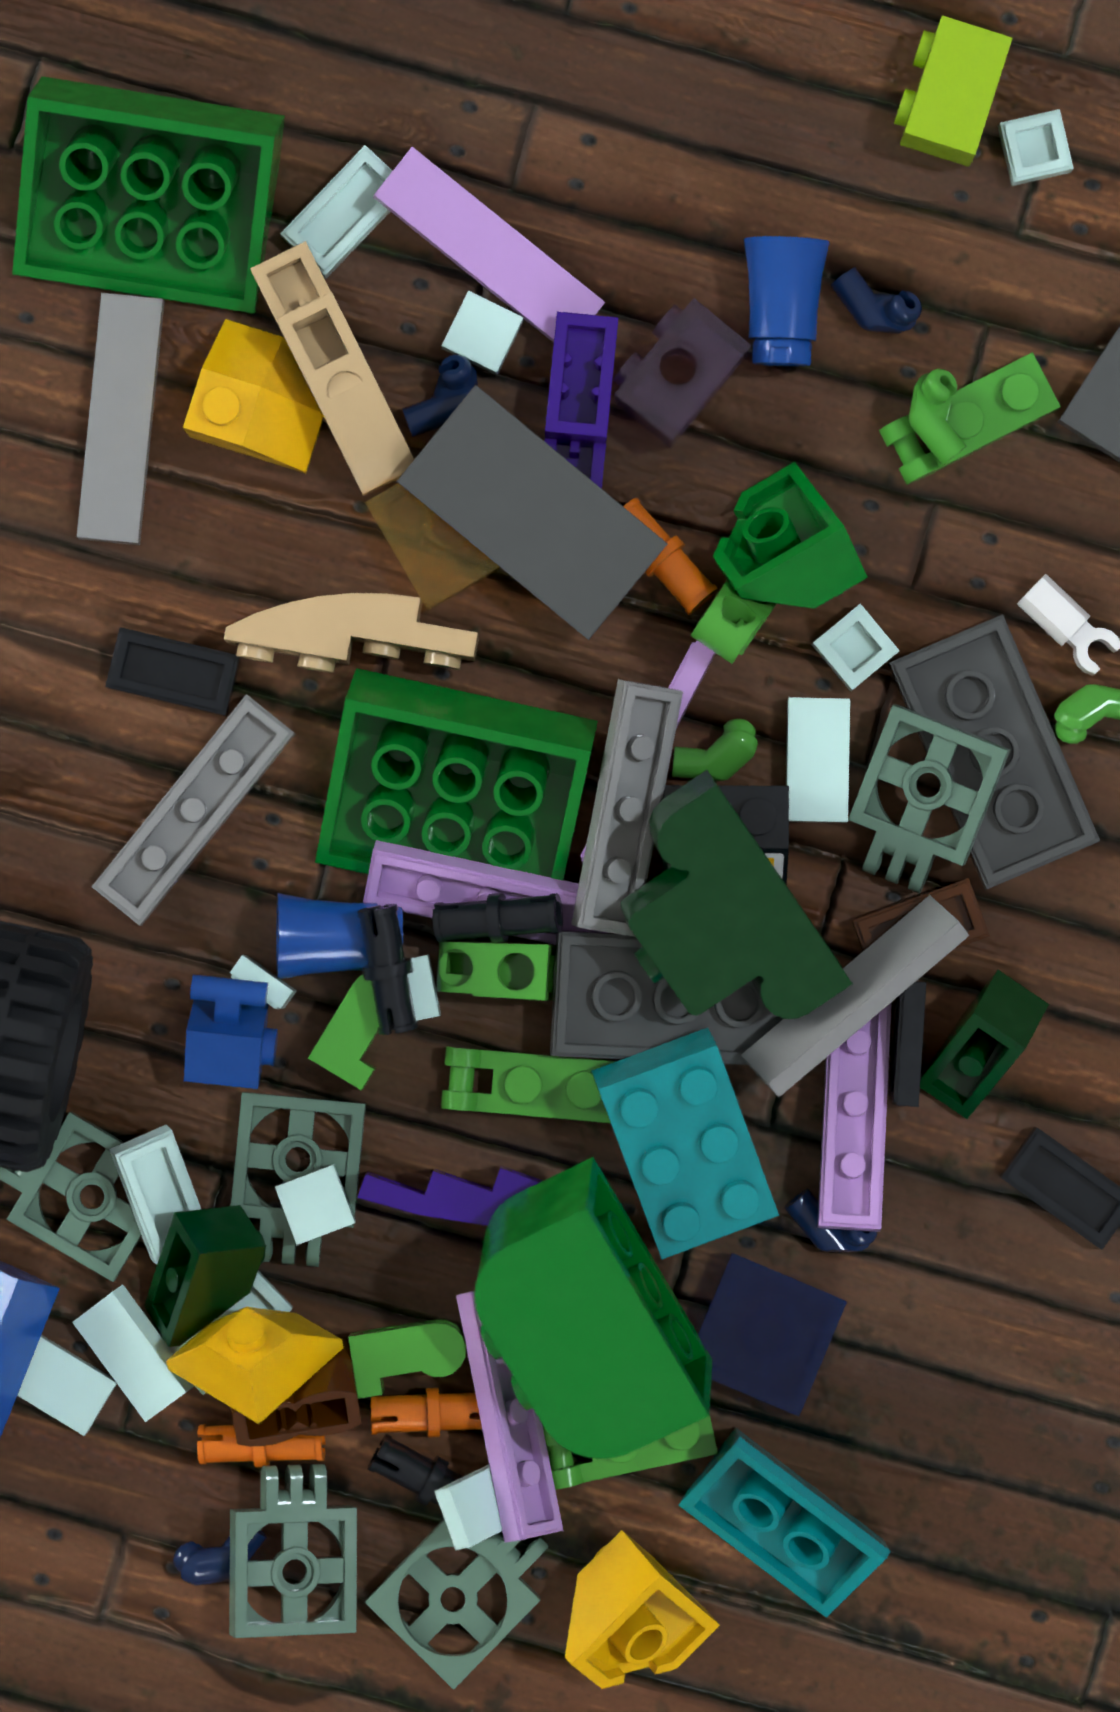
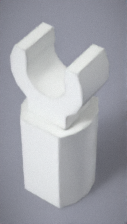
M1047 574L1017 603L1060 646L1067 642L1073 648L1075 663L1086 674L1093 676L1100 670L1098 665L1088 656V647L1091 642H1102L1113 653L1120 649L1119 637L1108 629L1092 627L1087 622L1090 615Z

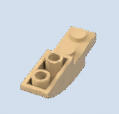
M306 241L250 268L363 496L399 479L413 462L414 458Z
M347 593L317 596L288 602L254 613L227 626L224 640L229 645L238 646L236 656L240 658L273 663L274 652L299 656L297 664L299 668L334 673L335 663L350 665L354 641L364 643L362 653L367 655L399 659L400 650L403 649L425 653L423 663L426 665L460 670L461 660L475 662L479 636L478 632L420 623L423 604L421 597L387 593Z

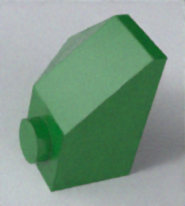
M795 461L741 493L733 510L737 517L735 526L729 538L720 539L713 554L717 566L742 599L815 609L868 578L845 526Z

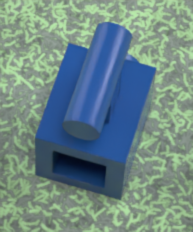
M193 974L190 990V999H193V1004L186 1029L184 1081L258 1089L263 1065L274 1066L278 1042V1029L267 1028L269 1004L266 1002L268 982Z

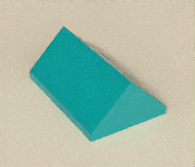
M736 1427L719 1448L718 1454L713 1456L678 1504V1506L826 1618L886 1560L890 1553V1549L883 1538Z

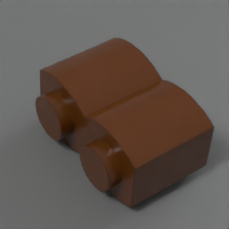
M341 1338L344 1348L261 1423L258 1424L231 1408L237 1444L244 1446H266L284 1442L298 1434L309 1436L332 1435L360 1425L361 1418L348 1339Z

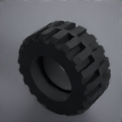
M0 921V1167L31 1172L44 1167L47 1159L50 1158L54 1142L57 1140L61 1129L63 1115L66 1112L84 1036L83 1031L88 1013V999L92 984L91 970L93 957L91 956V948L80 937Z

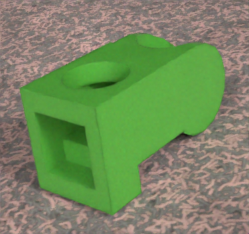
M726 580L690 636L733 664L738 655L742 656L777 603L742 599L729 581Z
M439 942L436 992L467 993L477 997L553 1001L556 945Z
M363 974L352 984L308 1057L311 1061L359 1090L365 1088L376 1070V1067L362 1060L376 1037L379 1027L371 981L364 980Z
M445 1319L351 1332L348 1336L358 1399L383 1395L385 1390L383 1377L420 1371L432 1377L451 1375L461 1367L467 1353L463 1331L457 1324Z

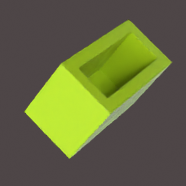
M943 15L935 33L923 30L912 65L923 69L917 91L905 88L894 124L905 127L900 145L970 167L976 155L1013 38Z

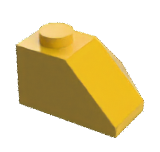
M225 319L202 366L183 428L190 438L306 474L324 416L284 337Z
M244 1307L208 1324L166 1360L168 1370L259 1424L344 1347L341 1338L297 1313Z
M621 1530L607 1545L603 1546L596 1553L595 1557L577 1575L565 1658L574 1668L597 1686L605 1689L623 1684L625 1673L649 1667L657 1675L677 1669L720 1624L649 1552Z

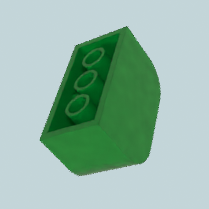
M594 1157L535 1184L504 1201L493 1213L486 1228L474 1298L476 1311L482 1323L480 1332L483 1342L491 1356L496 1360L503 1358L513 1375L511 1377L512 1388L521 1406L527 1411L534 1409L546 1431L562 1447L575 1454L597 1459L616 1458L626 1455L708 1417L713 1359Z

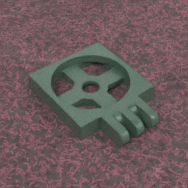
M892 705L848 818L849 821L876 831L862 871L875 875L880 868L883 855L886 853L893 856L885 880L898 884L908 862L916 866L910 876L908 889L920 894L936 856L961 866L965 865L1011 749L900 705ZM926 731L934 734L924 761L912 765L888 755L894 744L912 733ZM958 744L969 748L979 763L983 777L979 791L954 782L948 770ZM924 773H933L940 780V790L933 797H925L917 789V781ZM878 779L903 788L908 803L899 826L888 817L882 807L878 794ZM945 805L969 815L965 826L953 834L939 838L923 836L933 809Z
M242 1092L231 1206L241 1205L248 1218L260 1219L259 1232L262 1234L266 1244L263 1262H270L273 1254V1238L283 1239L282 1264H295L297 1245L282 1205L281 1207H273L257 1194L248 1178V1168L275 1170L277 1175L283 1180V1183L335 1164L338 1175L346 1177L344 1191L355 1217L366 1103ZM280 1108L290 1109L287 1138L283 1139L278 1145L250 1142L251 1133L264 1117ZM315 1112L327 1113L340 1124L349 1140L348 1152L319 1148L318 1144L313 1140ZM295 1147L305 1149L310 1155L309 1166L301 1172L291 1170L286 1163L287 1153ZM355 1223L346 1227L353 1228ZM322 1236L308 1241L305 1252L306 1266L319 1267Z
M69 1112L61 1126L58 1138L54 1142L50 1158L47 1159L44 1167L31 1172L14 1171L9 1168L0 1167V1180L22 1192L6 1220L114 1282L142 1237L130 1204L117 1197V1190L114 1186L119 1174L109 1149L125 1142L76 1113ZM94 1142L106 1148L93 1171L81 1175L56 1161L62 1152L78 1144ZM43 1183L66 1196L70 1209L57 1232L52 1231L41 1209L40 1189ZM87 1185H97L103 1190L104 1201L96 1209H89L81 1202V1191ZM102 1219L127 1232L123 1242L110 1248L86 1250L78 1246L91 1223Z
M325 1464L310 1465L309 1489H303L301 1465H286L285 1490H279L277 1466H262L260 1476V1508L230 1509L229 1635L234 1638L356 1633L357 1508L352 1505L327 1506V1470ZM308 1522H319L329 1530L340 1548L342 1557L316 1558L308 1550ZM269 1523H281V1551L273 1559L248 1560V1544L254 1535ZM297 1559L304 1564L305 1575L298 1583H288L283 1577V1568L288 1561ZM340 1583L339 1589L330 1604L321 1613L307 1620L308 1594L314 1590L317 1584ZM274 1586L281 1593V1622H272L263 1618L250 1606L247 1601L248 1587Z
M443 1519L366 1598L365 1603L454 1690L541 1600V1597L520 1576L544 1553L549 1545L541 1537H538L521 1554L515 1548L521 1540L505 1543L504 1536L499 1532L472 1547L466 1548L475 1551L478 1555L460 1574H446L427 1556L433 1550L454 1547L445 1519ZM496 1573L503 1579L507 1593L506 1613L498 1623L477 1605V1592ZM408 1574L429 1593V1606L411 1624L401 1617L399 1609L400 1586L402 1580ZM456 1587L464 1593L465 1604L461 1609L449 1611L443 1607L441 1595L447 1588ZM458 1623L479 1642L470 1652L461 1654L439 1653L429 1644L446 1624L454 1625Z

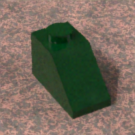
M997 970L967 1007L921 1075L920 1088L968 1119L1026 1049L1049 1004L1000 970Z
M241 1205L174 1212L144 1304L168 1347L182 1345L251 1292L259 1266L265 1259L266 1244L262 1234L255 1229Z

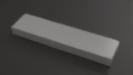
M101 293L77 538L79 540L140 545L165 303L161 298Z
M621 679L617 681L571 922L573 926L635 936L628 926L620 904L624 898L647 883L654 841L649 831V819L654 808L663 799L683 691Z
M246 694L93 884L92 888L138 925L142 926L295 736V733Z
M929 895L843 968L852 985L807 1015L798 1019H783L741 1054L742 1058L763 1082L780 1097L962 943L969 934L952 914Z

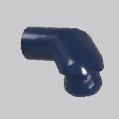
M856 268L850 269L831 284V287L857 324L866 331L899 334L910 330L921 316L922 305L915 294L910 291H901L899 295L874 294Z
M456 354L444 358L438 368L440 375L432 398L402 408L412 437L440 428L472 388L478 385L477 372L467 358Z
M805 1189L797 1194L784 1207L812 1243L821 1251L859 1252L866 1249L877 1237V1232L817 1228L819 1201L809 1189Z
M261 1530L254 1535L248 1544V1560L251 1559L267 1538ZM230 1536L220 1547L203 1548L200 1544H195L193 1541L182 1544L176 1550L173 1557L174 1567L181 1572V1578L195 1586L230 1581Z

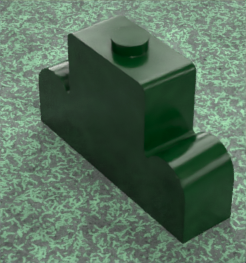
M708 770L664 798L654 808L649 819V831L661 857L671 867L624 898L620 904L629 928L643 946L634 954L654 984L665 978L691 1015L698 1016L752 980L765 1007L773 1015L783 1019H798L807 1015L852 985L851 980Z

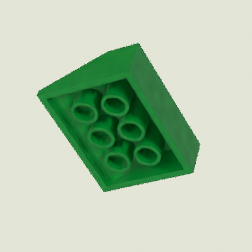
M42 76L27 99L12 274L254 314L260 288L250 268L264 262L279 172L285 115Z
M356 668L344 702L315 863L369 874L373 848L376 840L563 881L598 721Z

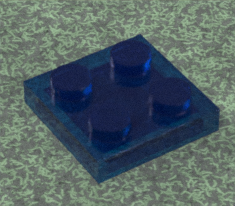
M731 1252L698 1331V1336L705 1350L707 1349L713 1359L711 1380L800 1416L847 1301Z

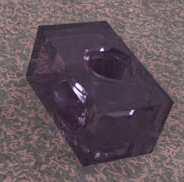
M695 298L684 310L675 304L664 315L652 332L659 341L644 358L635 352L613 379L620 386L615 392L614 403L670 449L749 355L751 344ZM680 355L690 360L695 369L694 377L689 382L681 385L671 384L666 381L660 372V365L666 358Z

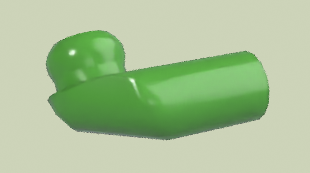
M934 369L922 375L914 385L908 418L912 429L939 462L945 465L967 445L947 422L951 399L957 392V381L949 371Z
M1088 684L1080 688L1059 704L1054 714L1056 720L1054 726L1055 735L1065 743L1077 744L1086 739V730L1103 717L1120 720V689L1097 684Z
M732 719L724 724L723 735L708 749L674 746L672 777L694 779L708 770L715 781H725L731 778L754 757L758 746L754 726L745 719Z

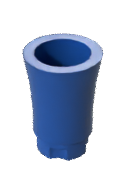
M785 236L744 238L749 280V339L754 340L752 345V362L754 364L792 367L810 366L811 342H815L817 339V316L821 282L830 241Z
M277 893V979L315 973L363 971L362 967L368 965L357 911L378 906V904L314 900ZM398 906L397 915L403 944L402 907Z

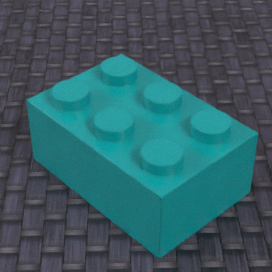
M708 1027L592 1070L661 1259L779 1216L718 1046Z

